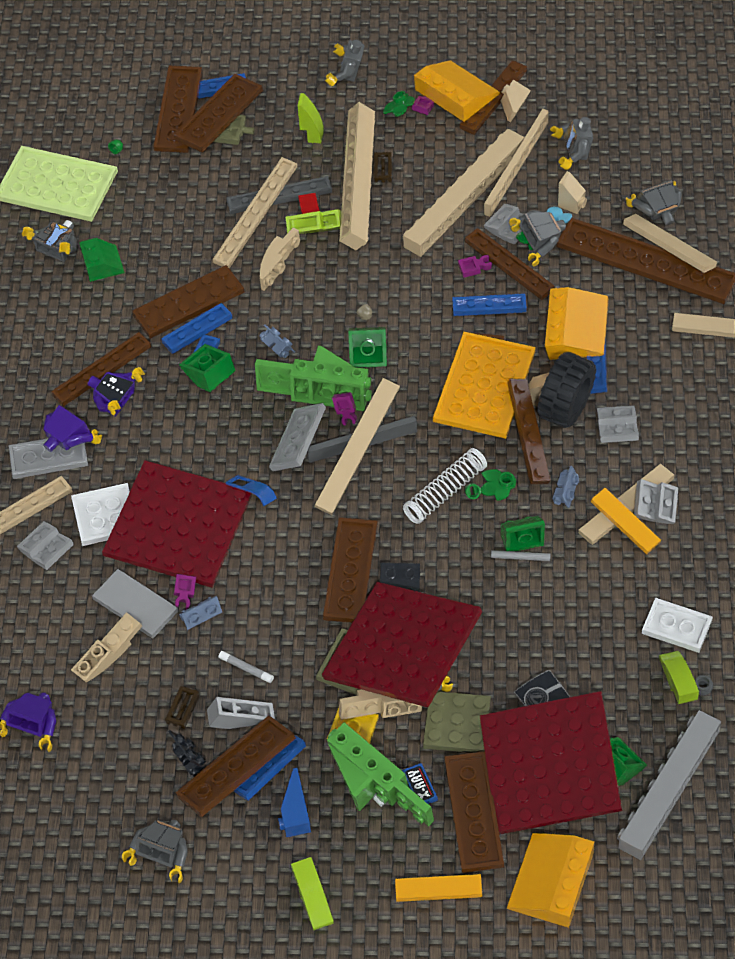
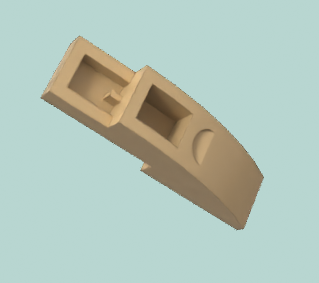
M292 228L283 239L276 236L268 247L260 268L261 290L265 291L268 286L273 284L276 277L284 272V260L300 244L299 230Z
M126 612L101 642L97 640L71 671L85 682L95 678L131 645L130 640L142 627L141 623Z
M357 690V696L340 699L339 704L341 720L381 713L382 718L422 712V706L365 690Z

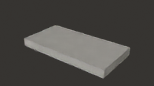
M323 403L294 409L269 465L272 471L302 465L326 409Z
M49 438L9 445L13 479L88 466L85 443L71 447L69 450H65L58 445L52 452L43 446Z
M119 569L92 595L93 600L121 618L127 612L141 623L140 631L152 639L178 612L176 606Z

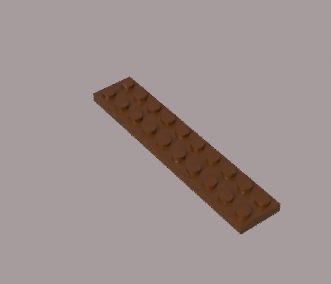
M574 218L570 219L557 243V247L722 304H725L735 285L734 272L715 267L703 273L663 248Z

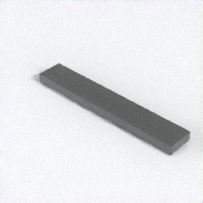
M325 176L285 185L272 205L299 200L298 195L316 193V196L332 193L329 177ZM258 191L227 197L226 201L230 214L246 211Z
M415 416L379 426L370 445L417 432ZM353 434L309 446L307 451L309 463L342 454Z

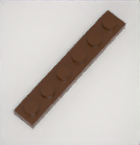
M512 60L491 85L500 94L465 122L462 121L460 129L475 135L501 103L504 95L501 92L506 84L510 86L513 80L518 82L526 73L527 66Z
M477 228L465 237V243L481 255H488L490 262L539 299L543 300L550 294V289L555 288L552 283Z
M138 332L52 390V396L64 407L92 388L88 386V381L92 376L102 379L107 372L114 373L151 348L150 342Z
M510 379L507 384L530 484H548L551 480L527 379Z

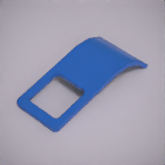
M239 475L226 482L229 486L255 494L261 500L263 506L277 499L274 491L264 483ZM238 479L249 482L244 486L233 484Z

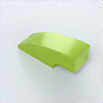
M301 93L298 102L300 130H307V140L309 143L321 144L324 127L320 114L311 100L304 93Z
M339 209L285 217L287 233L292 228L299 230V234L338 230L341 226V210Z
M675 651L659 655L670 689L674 691L678 704L698 700V687L681 653Z
M309 857L292 863V873L313 930L333 924L334 921L312 858Z

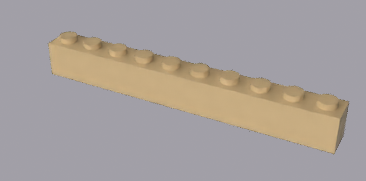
M360 102L348 110L340 242L354 250L364 246L368 241L375 111Z
M507 129L503 134L501 133L497 140L490 144L483 154L479 155L477 161L470 165L467 171L462 176H459L452 186L447 188L446 192L436 200L435 204L428 208L425 214L420 219H417L409 230L405 231L403 235L404 248L421 257L506 169L525 137L510 129Z

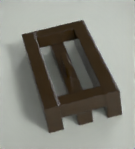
M374 152L375 183H378V180H381L382 183H385V180L392 182V152ZM378 157H381V175H378ZM385 157H388V175H385Z
M180 686L165 718L166 724L170 725L172 723L173 726L177 727L179 725L185 729L200 696L199 691ZM187 693L176 718H173L183 694ZM191 695H193V696H192V699H191V701H190V703H189V705H188V708H187V710H186V712H185V714H184V716H183V719L181 720V717H182V715H183V713H184V711H185V708H186V706H187V704H188V702H189V700H190V697H191Z

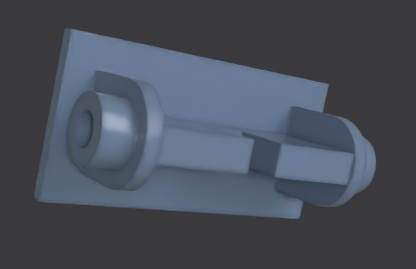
M264 325L267 330L260 334L262 342L270 348L273 346L272 350L280 358H286L290 350L295 353L291 348L292 343L286 337L281 339L279 337L281 333L273 326L270 329Z
M570 466L569 470H563L560 473L557 486L562 488H556L553 495L554 504L560 505L565 503L567 508H570L571 501L574 499L576 485L579 483V476L572 466Z
M217 596L208 597L207 600L199 603L196 607L193 606L187 610H182L179 616L184 621L187 630L222 613V609Z

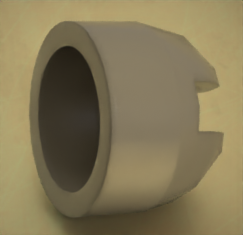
M364 304L356 312L362 320H369L372 317V309L368 304Z

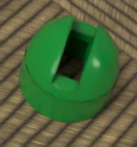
M116 139L108 144V148L111 153L117 155L123 150V143Z
M470 483L465 487V494L470 499H477L481 494V489L477 484ZM470 487H472L474 495H471Z

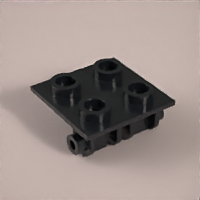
M381 563L380 583L420 592V563Z
M169 730L168 732L175 740V743L172 745V751L182 762L183 766H185L189 774L195 777L201 772L202 768L205 769L207 767L205 764L207 762L201 753L195 751L194 748L196 746L190 738L187 737L185 739L181 733L178 732L176 734Z

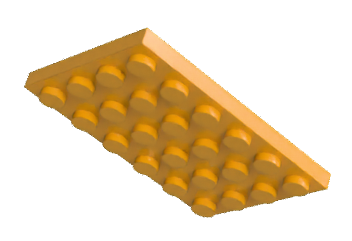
M463 332L436 407L433 422L506 439L514 417L507 382L510 379L527 378L536 347Z

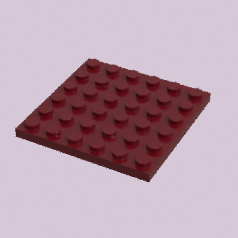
M144 460L104 546L102 555L176 577L177 574L196 577L195 583L213 588L252 497V493L229 486L223 482Z
M377 582L323 671L322 677L324 680L428 708L482 614L481 607Z
M601 691L480 715L490 791L494 799L499 835L623 811Z

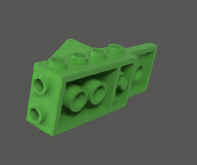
M318 346L314 361L295 359L293 364L256 360L255 372L258 391L291 395V401L310 404L323 403L324 406L334 407L333 395L351 392L356 410L365 411L367 401L370 402L372 391L369 390L371 377H368V369L356 368L322 346Z
M345 722L338 729L330 732L327 742L331 754L359 811L377 793V798L384 804L388 802L393 806L397 802L403 810L407 811L409 809L413 813L414 819L420 824L424 822L429 827L433 823L434 817L431 806L409 788L406 774Z

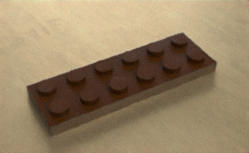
M168 66L153 146L154 151L188 153L189 146L176 141L174 134L196 112L203 72L202 67Z
M234 74L174 134L175 140L203 153L263 91L262 85Z
M225 265L132 310V314L151 339L214 308L220 303L245 293L244 287L228 266Z
M339 518L323 620L353 623L367 599L378 521Z
M267 716L176 792L177 797L199 816L203 817L295 740L294 733L271 716Z
M485 751L444 756L462 873L504 868Z

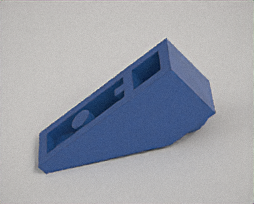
M294 768L281 807L282 817L278 818L280 830H285L286 837L311 832L297 768Z

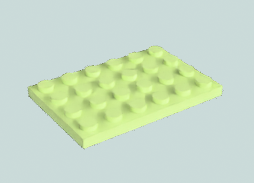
M21 146L0 184V201L92 222L118 170L116 166Z

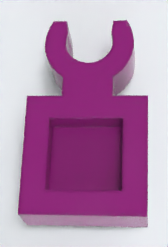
M424 95L423 97L418 96L412 105V110L428 115L434 107V101Z
M484 255L480 259L472 256L458 260V266L463 278L481 274L480 269L490 270L492 268L488 255Z
M352 393L333 395L332 401L337 415H343L342 424H347V418L351 419L352 423L355 424L357 416L353 413L356 410Z
M176 575L174 595L179 596L175 601L177 608L180 602H184L186 610L189 609L190 600L188 597L193 598L196 577Z

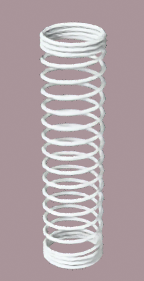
M471 448L467 453H464L463 457H460L454 464H451L450 468L443 471L441 475L437 476V479L430 482L428 486L424 487V490H421L420 493L411 498V501H407L403 505V510L412 522L420 524L426 519V515H430L431 511H435V507L439 508V504H443L444 500H448V496L452 497V493H456L457 489H461V485L465 486V482H469L470 478L478 475V471H482L487 467V461L483 454L475 448ZM471 452L474 453L480 459V461L475 456H473ZM465 459H467L470 462V464L477 470V473H474L472 471V469L466 464ZM460 462L472 473V477L462 468ZM456 466L468 477V481L457 471ZM452 470L457 472L459 477L464 481V484H461L459 482V480L453 475ZM447 473L455 479L460 486L459 488L449 479ZM443 477L455 488V492L445 483ZM439 481L444 483L446 488L451 492V495H448L446 493V491L440 486ZM435 485L446 495V499L436 490ZM430 488L438 494V496L442 499V503L436 499V497L432 494ZM426 492L433 497V499L437 502L438 506H435L432 503V501L427 497ZM421 495L433 506V510L427 506ZM417 499L424 504V506L428 509L429 514L422 509V507L417 502ZM408 506L415 511L419 519L410 512Z

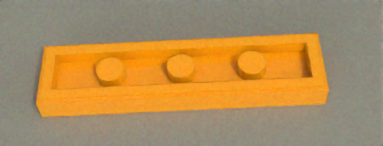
M606 488L592 498L591 503L645 554H648L661 542L658 536Z
M481 874L395 879L396 902L482 897Z

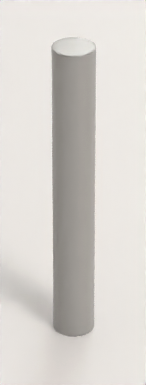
M492 550L491 558L550 561L551 553Z

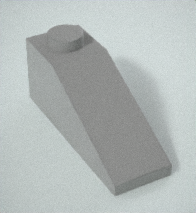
M216 697L207 709L209 727L232 729L258 725L267 716L275 719L273 704L267 702Z

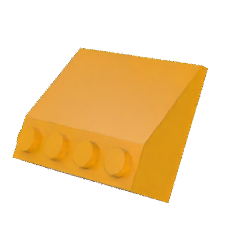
M451 60L425 66L414 75L416 91L434 101V103L463 122L500 94L498 90Z
M570 287L550 289L545 348L549 360L558 359L565 352H571L581 357L604 355L608 296Z
M532 833L507 909L569 928L594 854V841L574 835Z

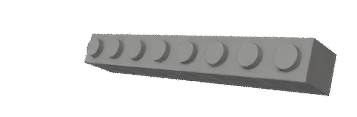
M700 710L695 717H690L687 723L688 729L686 732H681L677 740L678 745L676 748L672 747L667 756V763L661 764L657 773V779H652L647 789L649 792L646 796L642 795L637 805L639 808L636 812L633 811L627 821L629 823L626 829L622 828L617 837L619 840L618 849L642 860L720 732V720Z

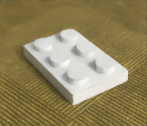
M655 598L642 628V634L699 653L713 617Z

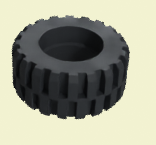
M565 352L559 356L558 360L554 362L553 367H551L539 396L537 412L542 419L563 428H568L577 421L593 389V383L596 378V365L594 362L571 352Z

